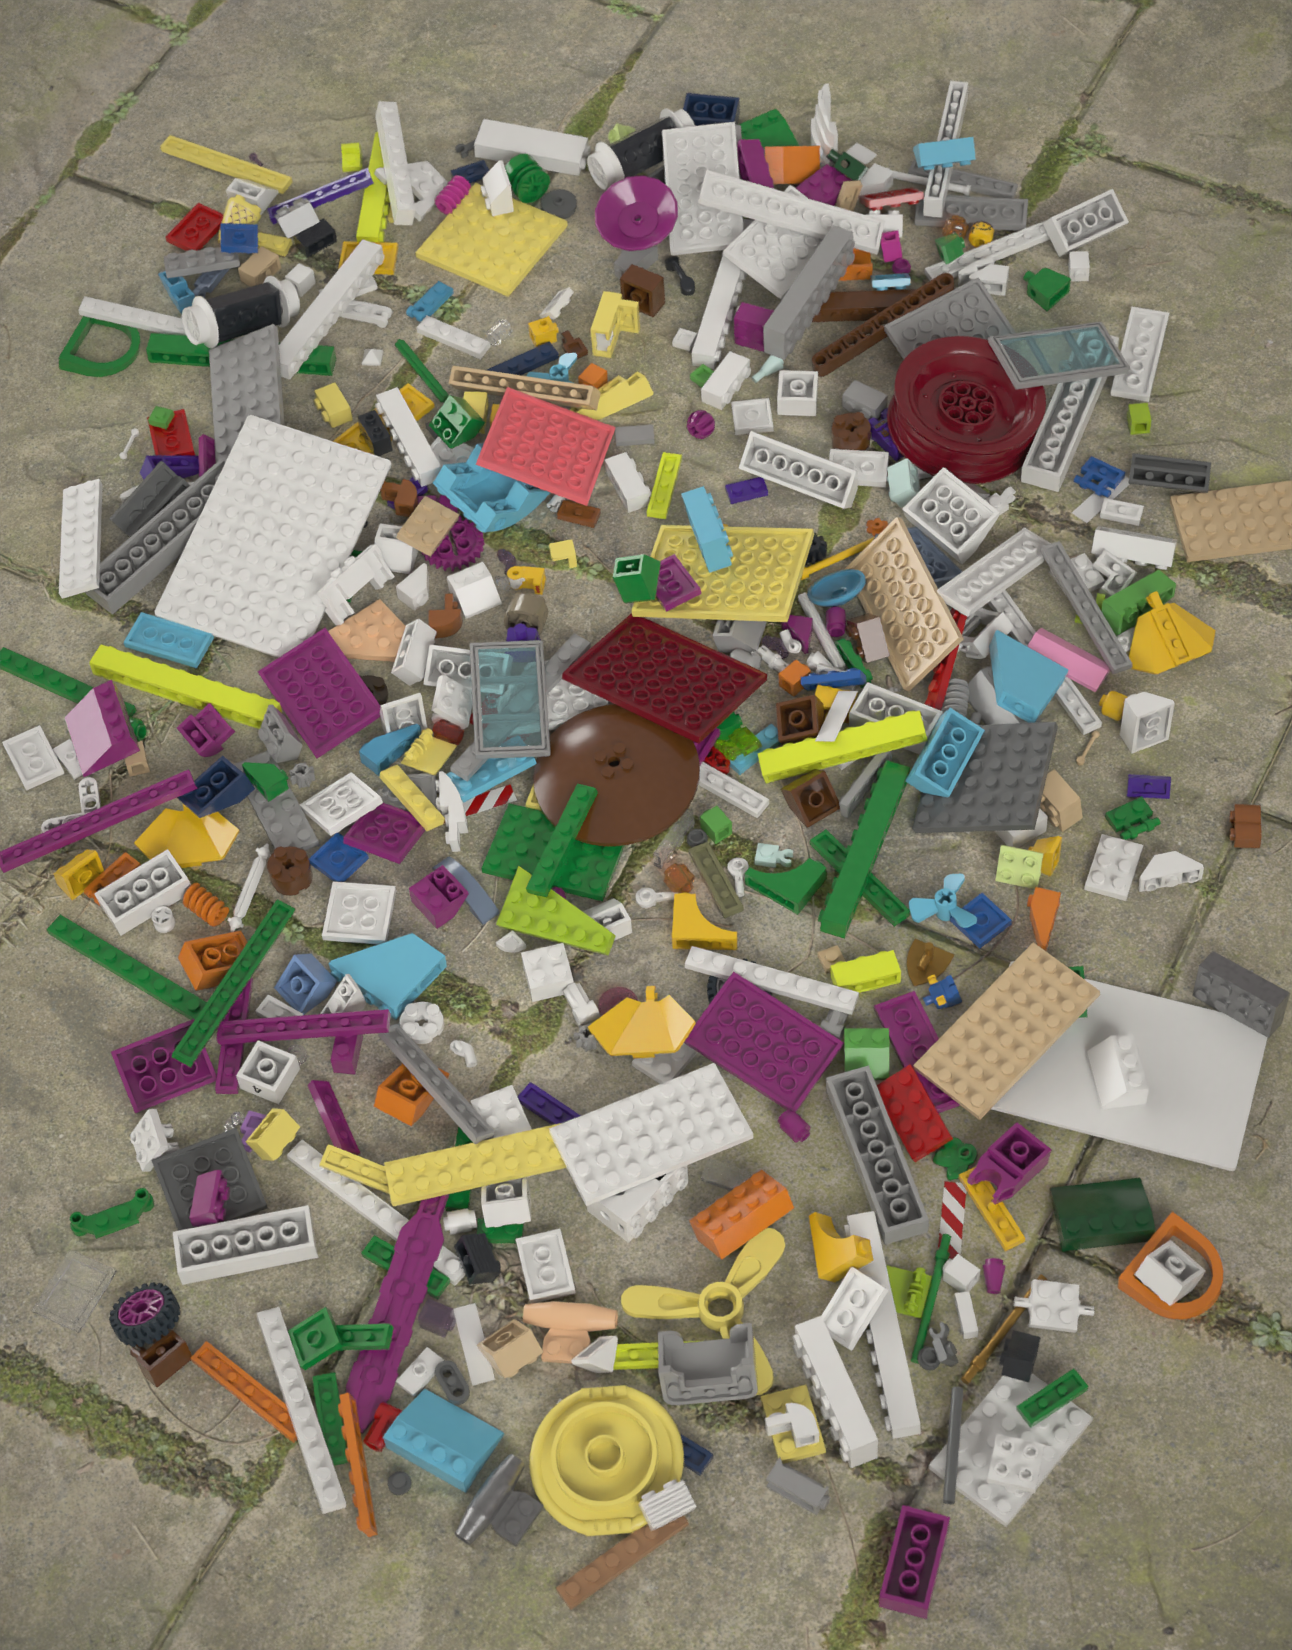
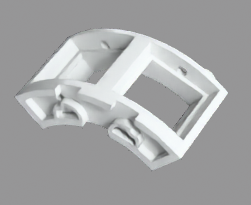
M982 607L966 619L962 633L964 640L959 644L958 652L966 653V657L985 658L990 653L989 645L996 630L1008 635L1014 628L1009 617L1003 612H993ZM980 623L987 625L975 638L968 637Z

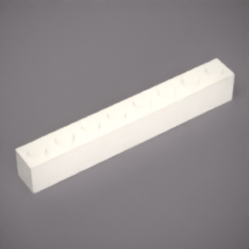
M379 101L375 117L394 225H412L416 209L397 102Z

